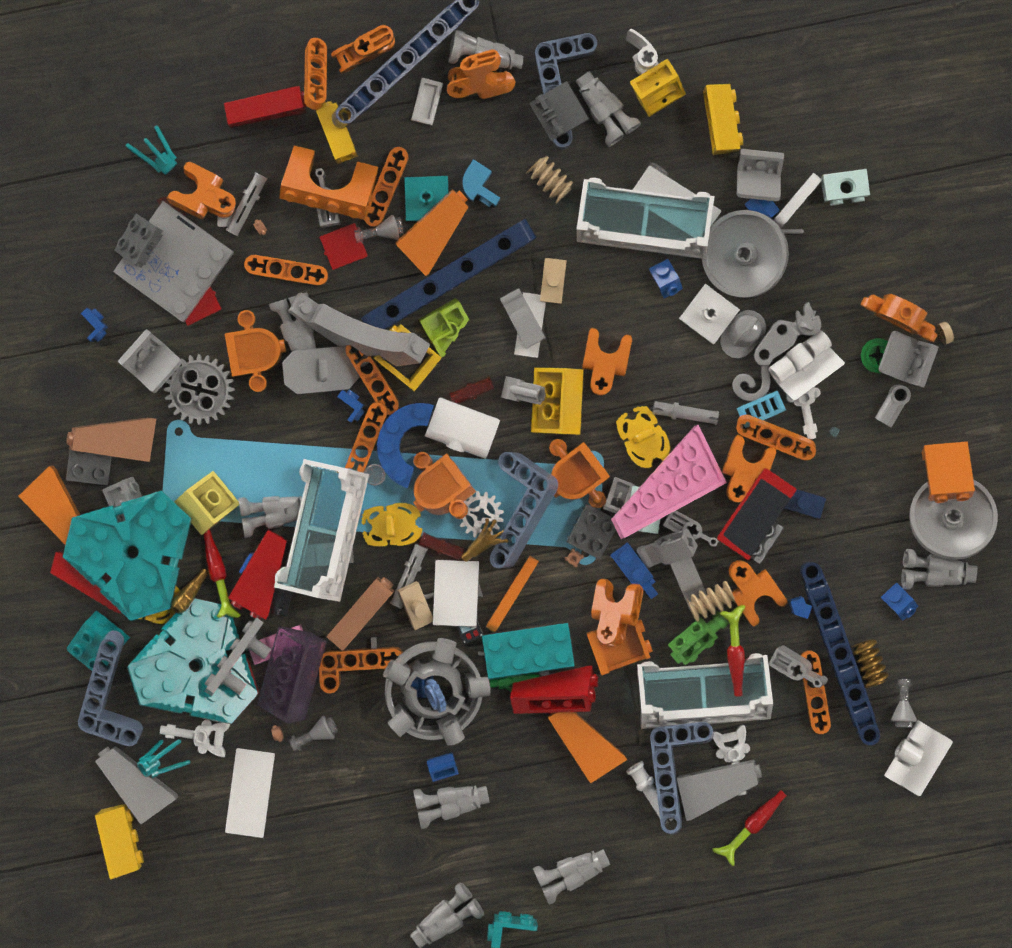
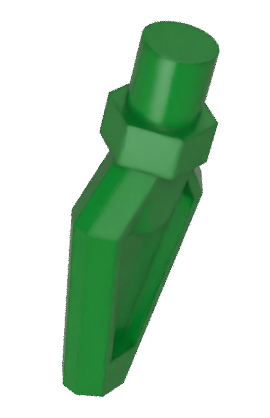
M527 674L489 680L490 688H505L511 692L513 683L537 678L539 675Z

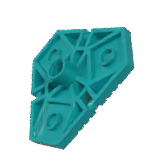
M163 491L122 502L117 507L112 505L72 517L63 558L93 586L97 585L101 589L100 593L130 621L162 612L171 608L180 570L177 566L179 559L183 558L192 518ZM124 514L126 521L119 522L117 515ZM135 546L138 549L139 553L136 558L128 556L127 551L129 547ZM164 556L171 557L169 565L162 564ZM106 573L112 578L108 583L102 579Z
M194 598L189 608L183 613L176 612L161 628L162 632L159 635H155L127 666L140 706L179 714L188 712L190 713L189 716L232 724L255 698L258 692L245 654H241L231 668V674L247 684L240 695L224 684L219 685L212 696L204 692L208 687L205 685V682L211 674L216 675L220 668L217 665L224 655L227 657L226 651L231 650L229 648L237 638L239 639L233 617L225 615L217 618L221 604ZM168 637L174 641L171 646L165 642ZM191 661H196L199 664L198 672L190 670L189 663ZM186 696L193 698L192 704L185 703Z

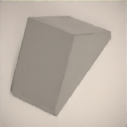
M614 477L603 509L617 513L630 499L632 486H635V484Z

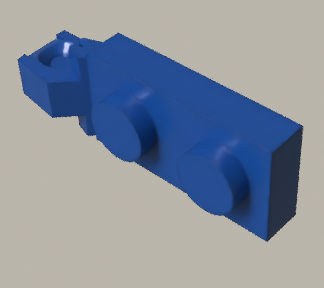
M628 542L610 554L631 584H640L643 591L645 590L651 599L658 595L652 586L656 581Z

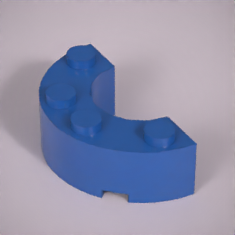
M416 403L398 409L385 421L378 436L377 452L382 468L393 481L408 489L415 468L407 464L402 458L400 451L401 440L410 429L418 426H429L435 407L431 404Z

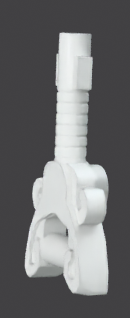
M815 386L795 401L788 395L786 396L788 402H794V405L802 407L805 423L803 431L809 439L816 438L815 432H818L816 423L813 424L810 404L815 401V397L820 395V390L815 388Z
M205 719L202 725L196 727L195 731L176 728V725L167 724V726L161 725L160 734H164L166 738L174 739V736L194 739V744L198 746L199 753L204 754L208 750L212 754L225 757L226 752L222 746L224 732L230 727V724L221 722L212 725L210 720ZM211 731H216L214 745H211L209 740Z
M740 725L735 732L726 734L714 731L713 739L719 747L716 751L717 757L720 759L724 758L726 762H731V764L740 763L739 760L745 757L744 753L750 751V746L745 743V725ZM738 740V743L733 747L724 746L725 742ZM744 791L739 795H745L747 793L746 791Z

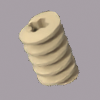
M545 156L540 158L526 174L533 171L531 179L539 178L538 186L546 184L543 191L551 190L549 197L554 198L557 196L558 198L555 202L557 204L571 190L573 181L565 183L567 175L559 177L561 169L553 171L555 163L552 162L547 165L546 162L549 157Z
M726 581L723 582V589L716 584L715 592L709 587L707 588V595L699 591V598L692 594L691 602L687 599L690 610L697 622L699 621V614L707 618V611L715 615L716 607L722 612L724 611L723 604H726L730 609L732 608L731 601L735 602L732 591Z

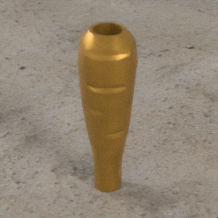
M202 569L174 597L171 607L175 612L183 613L189 608L203 581L209 575L207 570Z

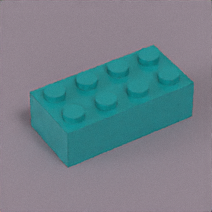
M568 623L482 636L489 680L568 669L575 666Z

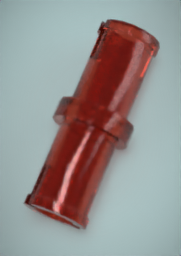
M490 376L473 384L471 382L467 383L466 387L449 394L452 402L458 404L470 398L476 399L478 395L495 388Z
M425 532L419 542L420 546L422 545L437 551L436 554L438 555L442 553L458 561L464 550L463 547L447 542L445 538L439 539Z

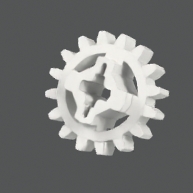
M476 491V497L471 495L469 501H464L468 507L472 502L480 500L479 506L475 508L468 507L467 515L473 518L474 526L472 527L468 523L466 516L462 518L463 522L460 524V527H467L465 533L468 534L470 531H473V537L476 538L477 534L481 533V526L485 523L486 518L491 522L493 519H496L497 522H503L504 519L500 518L499 514L504 513V510H498L501 502H494L495 495L488 498V492H485L484 496H480L479 491ZM488 502L494 507L495 514L490 513L487 509ZM482 508L487 516H491V518L483 517L480 521L477 520V515L470 511L478 512ZM496 522V524L494 525L493 528L499 530L500 527L497 525V522Z

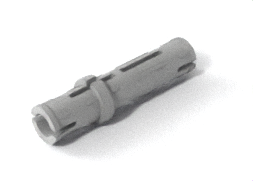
M255 172L247 190L244 189L243 191L245 194L226 231L236 236L239 235L255 201L260 198L258 195L265 181H267L266 177ZM255 185H256L257 187H256V189H255V191H254V193H253V195H252V197H251L249 203H247V200H248V198H249V196H250V194H251L253 188H254ZM244 206H246V209H245L243 215L241 216L239 222L236 223V221H237V219L239 218V216H240V214H241V212H242Z
M654 401L652 411L654 415L669 416L674 420L681 418L717 425V418L719 417V411L681 406L676 402L669 404Z
M419 544L414 545L415 547L409 560L405 562V570L390 601V604L396 607L403 608V603L397 590L413 583L417 572L421 571L422 567L420 565L428 548Z

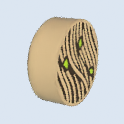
M947 322L937 324V332L941 342L944 345L953 342L954 336L950 325Z

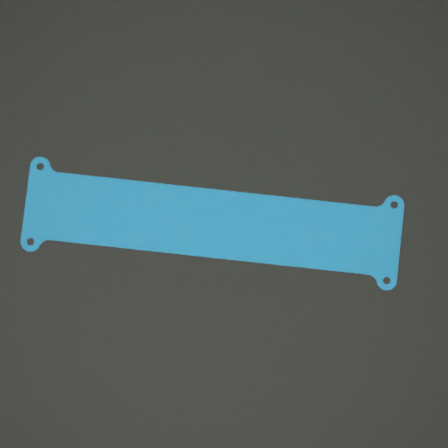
M175 420L167 428L163 492L175 501L187 489L214 471L237 500L238 498L245 497L250 502L259 503L262 502L264 497L271 496L303 497L306 482L302 481L299 471L304 459L345 468L352 449L199 438L193 435L190 426L185 421ZM178 427L183 429L181 436L175 434V429ZM356 449V454L359 457H365L368 454V450ZM372 451L364 473L369 474L356 532H370L372 530V525L368 523L367 519L364 525L361 523L364 510L375 506H384V511H387L386 506L393 505L394 503H407L415 506L413 503L416 500L414 484L418 476L423 472L414 465L416 454L401 453L406 463L415 468L408 489L397 484L386 474L379 461L378 452ZM591 451L604 468L602 455L596 451ZM429 455L433 460L432 464H434L437 460L443 457L439 455ZM450 456L473 488L479 491L480 496H484V493L488 492V498L495 495L494 502H501L498 510H504V513L499 514V517L504 520L503 522H497L500 529L493 528V535L505 529L528 488L504 472L499 467L498 460ZM352 457L351 461L356 462L351 470L357 471L359 463L364 465L365 462L357 461ZM510 461L511 467L513 466L514 461ZM535 463L550 474L555 465ZM323 469L314 506L315 514L312 515L311 526L338 530L346 491L341 490V480L338 478L339 472L328 469ZM529 469L526 472L527 478L530 477ZM546 480L543 482L544 489L547 487ZM602 483L595 488L596 491L602 492ZM587 494L579 499H567L562 496L555 498L553 496L527 544L566 547L570 550L575 548V551L581 554V549L566 541L568 539L567 536L570 535L574 528L573 524H576V519H579L583 511L582 508L586 504L590 505L589 495ZM535 499L532 502L534 508L536 507ZM480 500L472 502L468 507L475 508L479 506ZM488 502L487 509L490 513L495 514L494 507ZM238 506L221 521L242 523V518L263 516L265 512L241 516L240 506ZM398 507V509L405 510L409 514L412 513L410 510L404 507ZM482 508L478 512L470 511L477 515V520L481 521L483 517L491 518V516H487ZM423 510L420 512L421 516L415 521V525L422 528V537L476 539L473 537V531L467 534L465 533L467 527H460L463 519L454 518L450 512L444 515H434ZM379 512L372 513L370 519L376 517ZM466 515L468 523L473 527V518ZM525 518L522 519L523 526L526 524ZM297 521L286 523L283 526L296 527ZM513 535V537H512V543H515L516 540H515V537H514V535ZM589 554L588 557L581 559L579 563L582 565L591 564L596 557Z

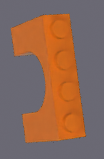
M294 146L281 183L280 199L364 220L376 183L378 167L357 162L353 177L347 186L337 190H327L317 186L310 178L315 151Z

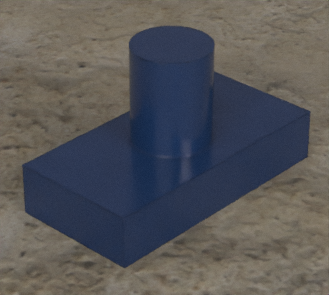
M797 489L785 506V509L820 519L826 498Z

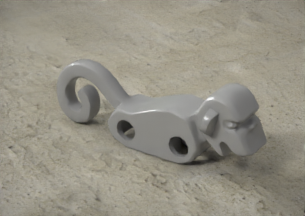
M809 302L803 306V315L796 310L795 322L778 320L773 323L756 347L754 353L755 361L761 366V388L756 393L743 391L740 387L742 382H746L750 388H753L755 381L750 375L739 374L732 383L733 390L738 397L746 401H755L764 397L770 387L769 365L773 358L793 346L800 334L810 336L816 335L820 331V317L818 315L815 316L816 311H813ZM781 324L787 327V331L784 334L777 333V327ZM763 349L769 351V356L766 359L759 357V352Z

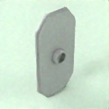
M346 346L292 351L282 362L284 385L296 394L350 389L360 376L346 354Z

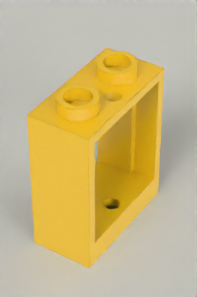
M668 59L630 81L648 117L686 95L680 78Z
M329 101L324 103L322 108L316 110L333 156L337 164L358 157L347 127L338 128L333 124L332 114L338 108L337 103L332 104ZM339 112L340 119L344 121L341 112Z
M400 323L398 326L393 325L389 329V331L411 333ZM428 348L427 353L429 356L411 378L407 379L381 358L382 356H372L413 391L418 388L442 358L431 348Z

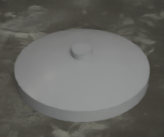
M751 210L734 211L724 215L711 226L706 259H702L703 267L709 280L722 292L735 297H755L772 289L783 276L788 263V243L779 225L765 214Z
M973 479L975 492L967 501H957L956 499H950L945 503L929 501L928 482L917 491L910 507V526L917 541L930 553L945 559H965L982 551L991 541L997 528V508L991 494L976 480Z

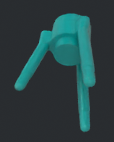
M156 125L154 128L168 154L165 152L161 154L147 138H144V142L157 156L155 159L157 164L127 143L126 147L154 167L158 173L162 171L165 175L178 164L175 161L177 157L171 151L160 128Z
M178 739L156 756L152 755L163 744V740H160L139 759L137 766L140 772L145 777L150 775L154 778L159 774L190 764V760L158 769L160 766L158 759L180 744L181 740Z

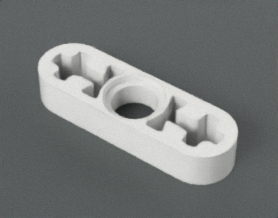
M815 173L808 178L775 217L774 221L781 228L821 182L822 179Z

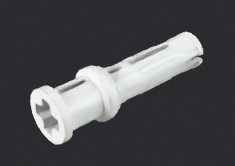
M643 761L638 762L626 772L633 777L637 784V790L643 791L660 818L657 789L653 785L654 779L647 774L643 767ZM663 801L664 807L668 808L665 802Z

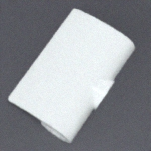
M633 29L628 30L626 41L640 50L632 58L635 62L636 72L641 75L659 64L657 61L658 55L653 46L641 34Z
M820 330L816 335L811 336L803 343H799L787 352L783 358L769 367V372L783 391L795 401L843 366L845 362L830 348L832 346L830 339Z
M439 398L425 437L444 443L453 450L465 451L486 459L500 420Z
M917 720L907 738L903 739L897 746L895 758L884 776L914 794L921 796L953 741Z

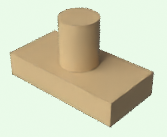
M545 258L540 296L541 302L562 303L567 260Z
M417 581L397 590L414 630L433 622V616Z

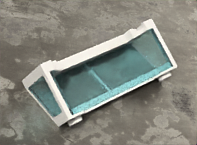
M598 178L584 179L577 223V242L706 259L714 196H710L706 192H698L697 195H693L690 198L606 187L602 180Z
M304 459L299 473L302 481L306 482L287 567H282L277 571L274 587L340 602L369 474Z
M755 653L749 655V658L745 660L742 684L743 695L740 697L734 696V687L728 663L659 668L654 662L648 661L637 665L641 729L696 722L713 724L771 719L773 699L767 655Z

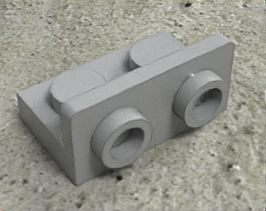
M134 477L122 480L102 490L109 506L114 505V507L120 506L122 502L142 497L139 485L135 482ZM124 514L117 515L119 522L126 521Z

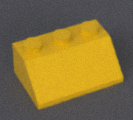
M730 84L706 85L703 90L712 153L713 155L737 152L740 150V145H743L742 133H738L737 130L740 118L739 112L734 111L733 103L736 102L735 89L731 90Z
M534 368L533 384L545 387L546 395L541 405L532 403L531 432L580 435L583 370Z
M126 804L101 809L95 815L110 879L139 870L144 860L141 850L138 851L136 842L139 841L136 829L133 830L131 821H134L133 813Z

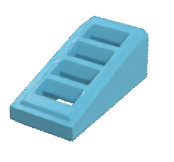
M774 391L736 408L739 416L746 415L745 409L748 408L752 416L761 420L786 411L778 391ZM772 397L777 406L776 410L773 409L769 400ZM765 401L766 406L769 410V413L767 414L765 413L763 406L761 404V402ZM754 405H757L761 414L760 417H757L753 408ZM746 422V424L743 425L745 428H747L750 426V423Z

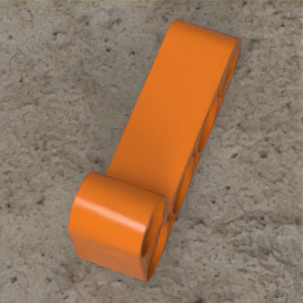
M398 647L326 651L319 658L320 687L326 693H334L341 683L340 671L385 669L392 659H385V664H381L383 658L381 652H385L384 657L391 656L392 652L399 656L403 651ZM369 653H375L378 656L376 664L367 662L366 657ZM348 654L354 655L357 659L356 664L348 665L345 662V656ZM329 655L334 658V666L327 667L324 664L323 659L325 656ZM326 678H334L336 686L334 688L326 687Z

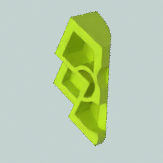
M454 298L418 320L439 356L444 357L445 351L452 341L456 340L458 332L461 328L465 327L469 318L460 302Z

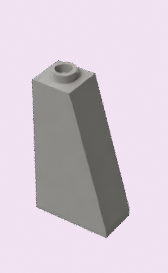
M115 746L113 749L107 747L98 753L100 758L95 762L140 824L147 821L179 797L176 792L158 778H152L150 775L145 777L140 772L137 762Z
M755 760L679 775L677 782L686 821L700 816L757 785L759 778L762 777L760 765H756Z

